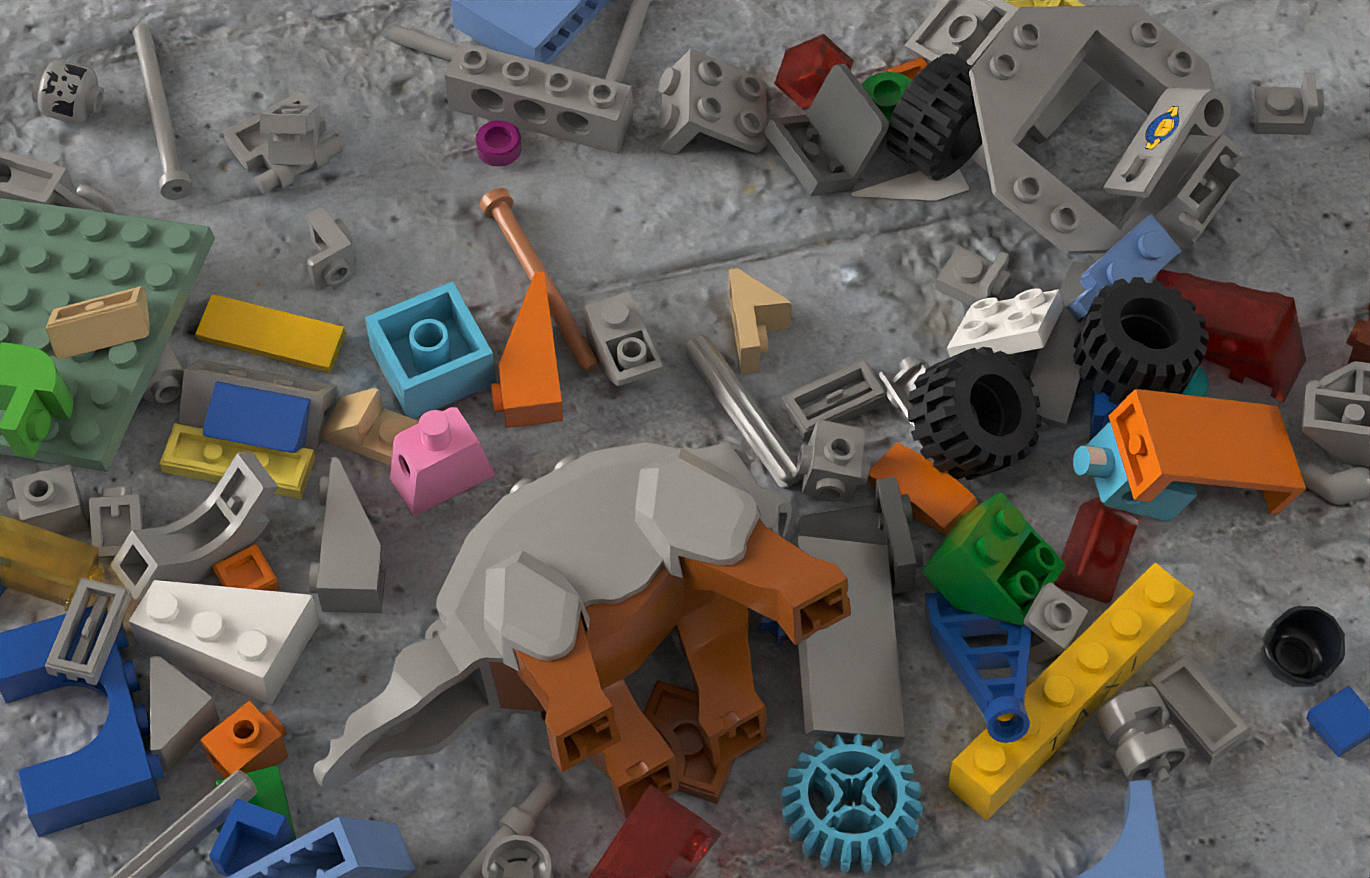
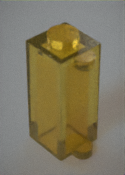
M0 515L1 585L66 606L65 612H67L81 578L102 582L105 569L99 567L98 547Z

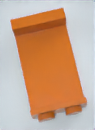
M1135 389L1108 416L1134 501L1151 502L1172 481L1262 490L1269 513L1278 514L1306 490L1281 413L1276 405Z

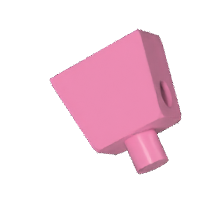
M450 407L444 411L430 410L421 416L418 424L398 433L394 438L390 480L413 517L495 476V472L480 442L457 407Z

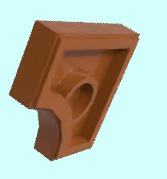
M657 680L643 714L675 755L677 767L675 777L679 783V790L677 791L718 804L736 758L730 761L727 760L715 769L705 755L699 726V698L697 692Z

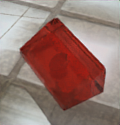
M1100 496L1083 503L1079 507L1061 557L1066 566L1054 585L1063 590L1106 604L1111 602L1139 520L1126 511L1107 507L1101 502Z

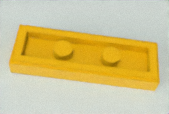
M211 294L195 335L200 341L331 374L347 334L344 326Z

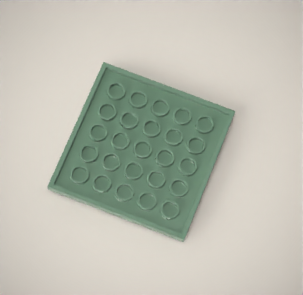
M0 198V343L28 345L44 351L55 364L73 396V411L70 420L52 417L49 433L41 441L34 458L17 456L1 432L0 454L62 465L70 464V466L104 472L108 471L215 240V236L209 226ZM140 286L145 288L150 331L147 337L65 359H58L55 356L45 329L53 309ZM0 410V422L6 410Z

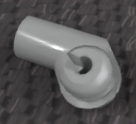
M1310 462L1301 474L1306 488L1335 505L1360 500L1370 494V469L1365 467H1357L1330 474L1318 465Z

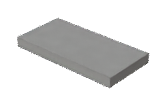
M797 535L790 543L812 557L837 564L848 579L847 595L850 598L851 606L850 616L826 629L815 632L808 639L798 643L805 735L834 738L839 734L842 738L854 739V736L860 733L863 740L876 741L880 738L881 742L898 743L906 736L888 546Z

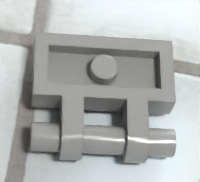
M302 90L277 103L313 105ZM267 109L223 132L226 144L248 173L262 165H265L268 171L255 177V182L263 194L277 186L283 189L294 183L293 177L312 167L316 170L329 164V158L343 151L340 141L333 135L322 142L317 141L315 161L312 165L271 164L268 160V133H260V114ZM322 116L318 136L327 131L325 120Z

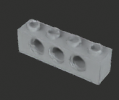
M460 41L444 75L448 108L451 110L492 121H507L522 129L616 154L619 153L633 121L632 86Z

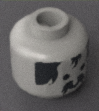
M55 60L47 68L42 67L39 69L33 84L32 99L38 103V108L42 115L72 124H82L89 118L91 113L97 114L101 109L104 89L98 86V78L93 69Z

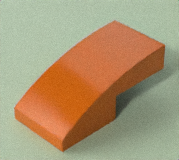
M897 442L870 468L868 475L870 487L876 489V479L896 477L900 495H909L913 519L947 535L961 516L971 511L978 504L976 497L945 471L939 472L935 469L933 462Z

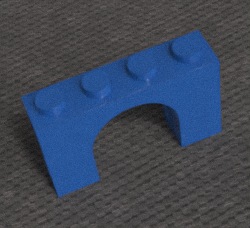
M93 606L86 607L65 658L67 661L72 660L81 638L82 630L87 618L91 614ZM106 609L84 665H87L107 617L108 609ZM66 614L0 633V692L6 704L67 686H78L94 690L109 701V712L105 725L97 737L87 746L69 755L17 770L27 814L38 837L161 800L156 781L164 779L165 776L158 755H152L151 750L147 751L144 736L150 735V720L145 705L135 706L132 692L141 690L133 661L124 663L120 649L129 647L123 622L97 686L88 684L84 678L79 677L75 681L67 679L66 674L59 673L58 676L47 673L45 664Z

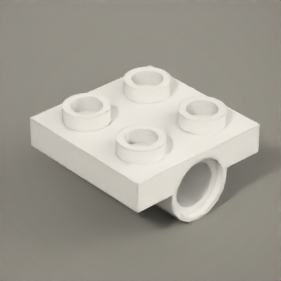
M1030 289L1012 299L998 301L996 298H985L975 302L970 306L947 347L949 356L952 357L974 347L976 349L991 347L994 353L1001 350L1008 354L1010 362L1013 359L1014 353L1044 348L1064 308L1059 289L1042 292L1041 289Z

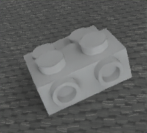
M941 0L904 46L913 56L917 58L922 57L927 64L943 54L952 53L971 66H974L1019 8L1005 0Z

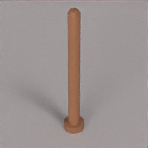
M497 188L483 196L479 204L484 215L487 218H495L530 281L535 272L544 271L549 310L553 321L580 368L586 372L596 370L598 367L596 355L511 211L514 201L510 193L505 188Z

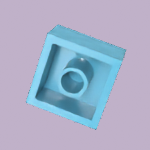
M453 281L365 317L370 348L407 417L415 419L430 410L444 407L491 387V383H496L493 352Z

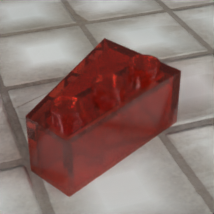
M1161 269L1155 280L1163 282V287L1171 290L1174 287L1182 292L1180 297L1184 300L1190 299L1197 306L1194 312L1203 315L1206 321L1203 329L1209 332V341L1206 345L1207 351L1201 363L1206 359L1231 370L1228 378L1241 384L1247 377L1273 389L1271 397L1285 402L1306 362L1294 297L1285 296L1278 292H1266L1242 287L1232 282L1224 283L1196 277L1189 273H1177Z

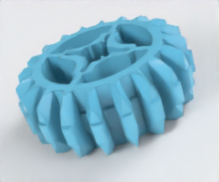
M860 733L854 736L853 744H845L843 738L837 734L833 738V745L830 749L818 740L813 746L814 756L801 752L797 758L798 768H790L786 774V783L789 786H785L781 792V802L787 805L782 809V820L785 824H792L789 828V837L792 842L804 840L802 853L805 857L811 856L818 851L821 852L820 865H822L823 869L830 865L833 859L840 860V870L844 874L849 871L851 862H859L860 868L867 873L871 869L872 858L874 857L886 867L891 862L890 850L903 854L907 849L908 841L906 837L914 838L918 832V823L915 820L922 817L923 804L917 800L921 797V785L919 782L911 781L914 776L912 764L898 766L901 758L898 749L885 755L882 753L883 742H881L880 738L873 742L871 747L863 746V737ZM844 773H856V774H855V775H846V774H844ZM881 786L888 792L894 805V811L889 818L881 813V805L875 801L877 790ZM815 788L823 793V800L829 805L826 808V816L822 820L815 815L809 802V798ZM844 800H848L849 804H851V800L858 802L861 800V805L855 806L854 801L852 806L845 804L842 806ZM853 830L859 831L861 833L849 834L844 832Z

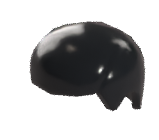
M1296 606L1288 609L1271 624L1262 638L1261 654L1263 662L1275 678L1293 688L1314 687L1332 675L1345 657V633L1334 616L1315 606Z

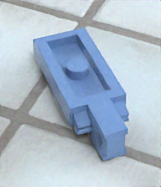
M1151 214L1081 274L1083 278L1079 282L1085 288V291L1066 308L1080 322L1085 318L1094 298L1098 296L1100 290L1106 285L1112 287L1114 281L1119 279H1125L1130 283L1133 277H1143L1145 282H1148L1177 256L1181 249Z

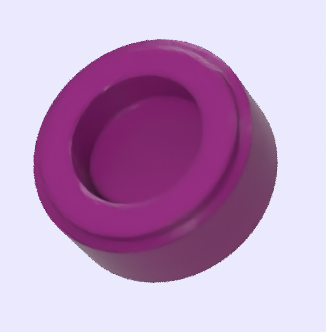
M501 120L491 121L483 125L476 134L477 154L488 165L506 166L513 163L521 154V134L512 123Z

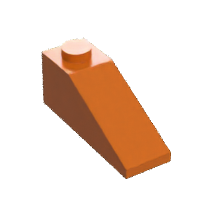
M544 271L535 272L498 364L500 382L491 383L494 412L504 411L506 428L563 421L562 398Z

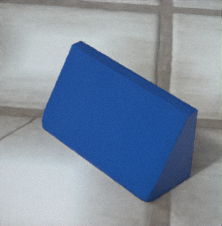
M217 381L204 422L203 436L296 453L305 446L311 399Z

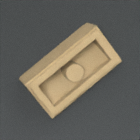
M140 286L53 309L45 329L55 356L58 359H65L147 337L150 331L145 288Z

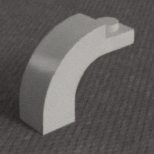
M252 452L237 453L218 485L203 504L186 517L172 524L157 528L132 530L110 566L124 586L130 589L135 601L143 599L154 580L198 584L214 574L212 565L248 548L263 532L270 522L263 513V510L279 486Z

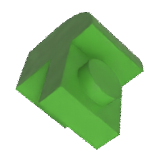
M0 343V410H6L0 422V432L17 456L34 458L41 441L49 433L52 417L70 420L73 411V396L55 364L44 351L28 345Z

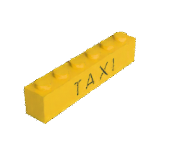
M1154 563L1026 688L1024 705L1030 722L1027 733L1017 741L1004 743L994 740L986 728L952 761L948 788L987 821L1186 622L1194 593L1157 563ZM1014 713L1001 715L997 719L1008 721L1014 717Z

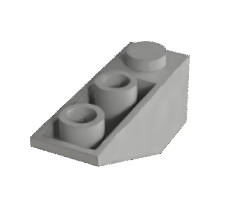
M331 457L329 476H322L320 480V505L326 507L324 519H317L315 523V548L321 550L319 563L312 562L310 566V592L318 594L322 612L382 613L386 576L382 546L339 458Z

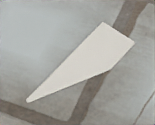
M959 169L946 179L943 178L940 181L932 180L922 172L917 171L855 191L851 195L857 197L937 201L967 191L969 186Z

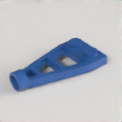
M941 592L925 593V613L932 640L984 714L989 735L994 740L1004 743L1019 740L1027 733L1030 726L1024 704L1033 631L1025 626V624L1017 625L956 609ZM1008 635L1007 645L970 648L963 639V637ZM1011 667L1012 677L982 679L978 670ZM1014 713V717L1008 721L997 719L1001 715Z

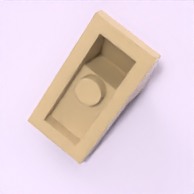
M739 268L729 269L728 296L740 373L760 372V353H768L767 331L790 328L792 304L787 298Z
M372 388L342 396L324 425L320 439L391 466L395 436L418 424L419 421L383 408L380 389Z

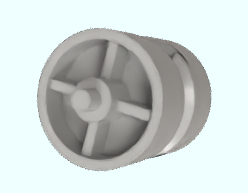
M1146 686L1127 692L1124 689L1115 693L1116 697L1099 710L1096 720L1109 745L1119 747L1115 757L1128 782L1137 780L1153 781L1156 779H1160L1162 783L1170 779L1169 773L1180 767L1187 760L1190 752L1177 727L1172 724H1166L1170 714L1157 689Z

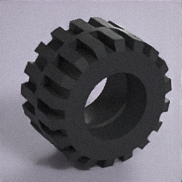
M946 53L939 58L937 57L915 76L893 111L886 135V145L890 152L935 181H940L943 178L946 179L960 169L982 143L969 71L973 66L952 53Z
M1133 277L1130 283L1125 279H1119L1114 281L1112 287L1106 285L1100 290L1098 296L1094 298L1074 340L1073 347L1076 348L1073 355L1075 364L1082 366L1079 374L1084 381L1090 380L1093 383L1091 387L1093 391L1098 395L1102 392L1110 397L1108 401L1116 405L1119 402H1123L1135 389L1183 394L1207 351L1206 345L1209 341V332L1203 329L1206 325L1203 315L1194 312L1197 306L1190 299L1184 300L1180 297L1182 292L1176 288L1167 289L1163 287V282L1154 279L1151 283H1147L1143 277ZM1134 340H1136V341H1138V342H1141L1142 344L1146 345L1147 347L1142 346V345L1136 343Z
M974 347L925 369V373L917 377L914 382L917 389L910 391L908 399L913 405V409L908 410V421L914 423L915 430L911 431L914 442L920 441L923 447L920 450L921 454L925 459L932 458L934 460L933 467L939 472L948 470V473L955 479L965 477L966 480H972L1017 464L1019 460L1025 459L1031 453L1030 447L1036 445L1039 438L1035 429L1041 427L1042 416L1037 414V408L1041 405L1039 396H1034L1031 388L1034 387L1031 378H1025L1022 374L1023 367L1017 361L1010 363L1009 355L1001 350L994 353L991 347H981L979 349ZM970 403L977 413L979 424L972 413Z

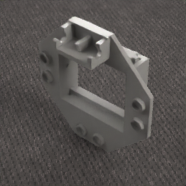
M1139 6L1020 7L969 71L982 137L981 145L970 158L989 173L993 195L1066 255L1088 254L1097 261L1136 225L1151 214L1181 250H1187L1196 242L1240 180L1238 177L1245 170L1238 162L1230 160V157L1236 158L1239 155L1241 148L1227 137L1224 131L1215 137L1187 135L1149 197H1137L1116 226L1017 145L1082 61L1148 115L1166 89L1171 87L1214 89L1209 63Z

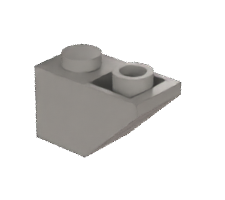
M629 291L584 306L586 338L598 359V365L605 377L615 385L621 386L663 372L662 362Z

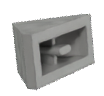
M158 656L150 657V742L152 755H158L163 772H167L208 733L220 718L213 698Z

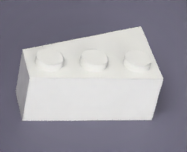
M154 580L129 619V624L140 650L156 657L160 656L168 662L272 705L318 627L319 619L313 595Z

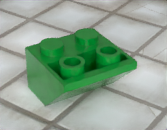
M999 492L961 516L921 571L954 608L1023 625L1024 618L1042 586L1048 583L1054 584L1066 565L1057 556L1054 549L1025 520L1022 513L1010 503L1002 492Z

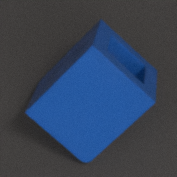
M237 798L210 852L209 858L218 874L229 877L289 844L294 834L286 816Z

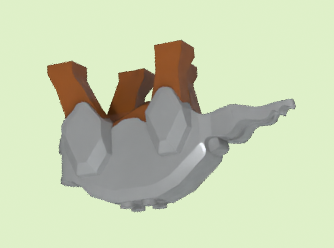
M726 441L701 449H686L644 442L591 451L581 457L575 455L568 456L562 459L555 466L554 471L537 480L527 478L516 483L512 487L510 494L504 496L469 532L437 597L436 606L440 618L426 630V640L411 644L403 648L395 658L391 680L384 692L348 717L343 737L331 739L329 755L314 765V776L317 783L324 789H333L353 780L386 759L438 753L453 742L473 721L486 714L496 712L531 714L536 723L546 726L551 756L563 773L583 759L588 758L610 780L616 805L627 819L679 790V783L675 777L677 767L674 753L639 709L623 679L637 671L666 637L677 653L685 658L699 698V726L705 755L714 768L717 769L720 764L727 760L735 759L768 740V733L765 729L767 722L766 706L754 689L748 643L752 610L777 621L793 644L797 645L808 639L815 632L826 629L851 615L850 598L847 595L848 579L837 564L812 557L785 539L792 513L791 504L783 494L759 486L750 473L751 462L746 452L736 443Z

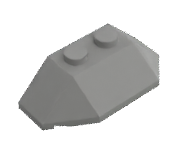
M1354 361L1331 372L1319 381L1315 380L1307 384L1305 387L1302 432L1344 464L1370 467V363Z

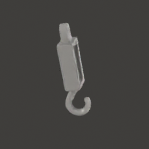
M0 150V174L11 176L7 183L0 182V198L117 214V206L114 201L96 188L80 185L76 189L77 194L72 192L73 184L67 168ZM82 197H86V198H88V199H91V200L94 201L96 204H98L99 207H97V206L91 204L90 202L86 201V200L83 199Z

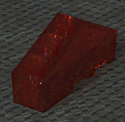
M650 784L588 878H688L722 833Z

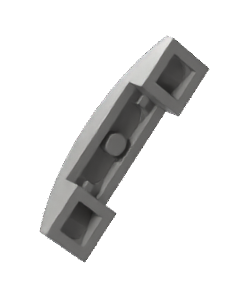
M1075 261L1071 262L1060 288L1064 308L1044 348L1039 349L1030 375L1034 387L1031 388L1034 396H1039L1041 406L1037 408V414L1042 416V423L1063 429L1067 426L1081 380L1079 371L1082 366L1075 364L1073 355L1076 348L1073 345L1075 337L1085 319L1083 318L1078 322L1066 307L1085 291V288L1079 281L1083 278L1081 274L1090 267Z

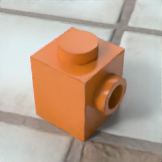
M250 701L200 739L208 762L224 779L237 770L248 773L279 765L288 758L283 737L287 735L284 726L271 711L267 710L262 714Z

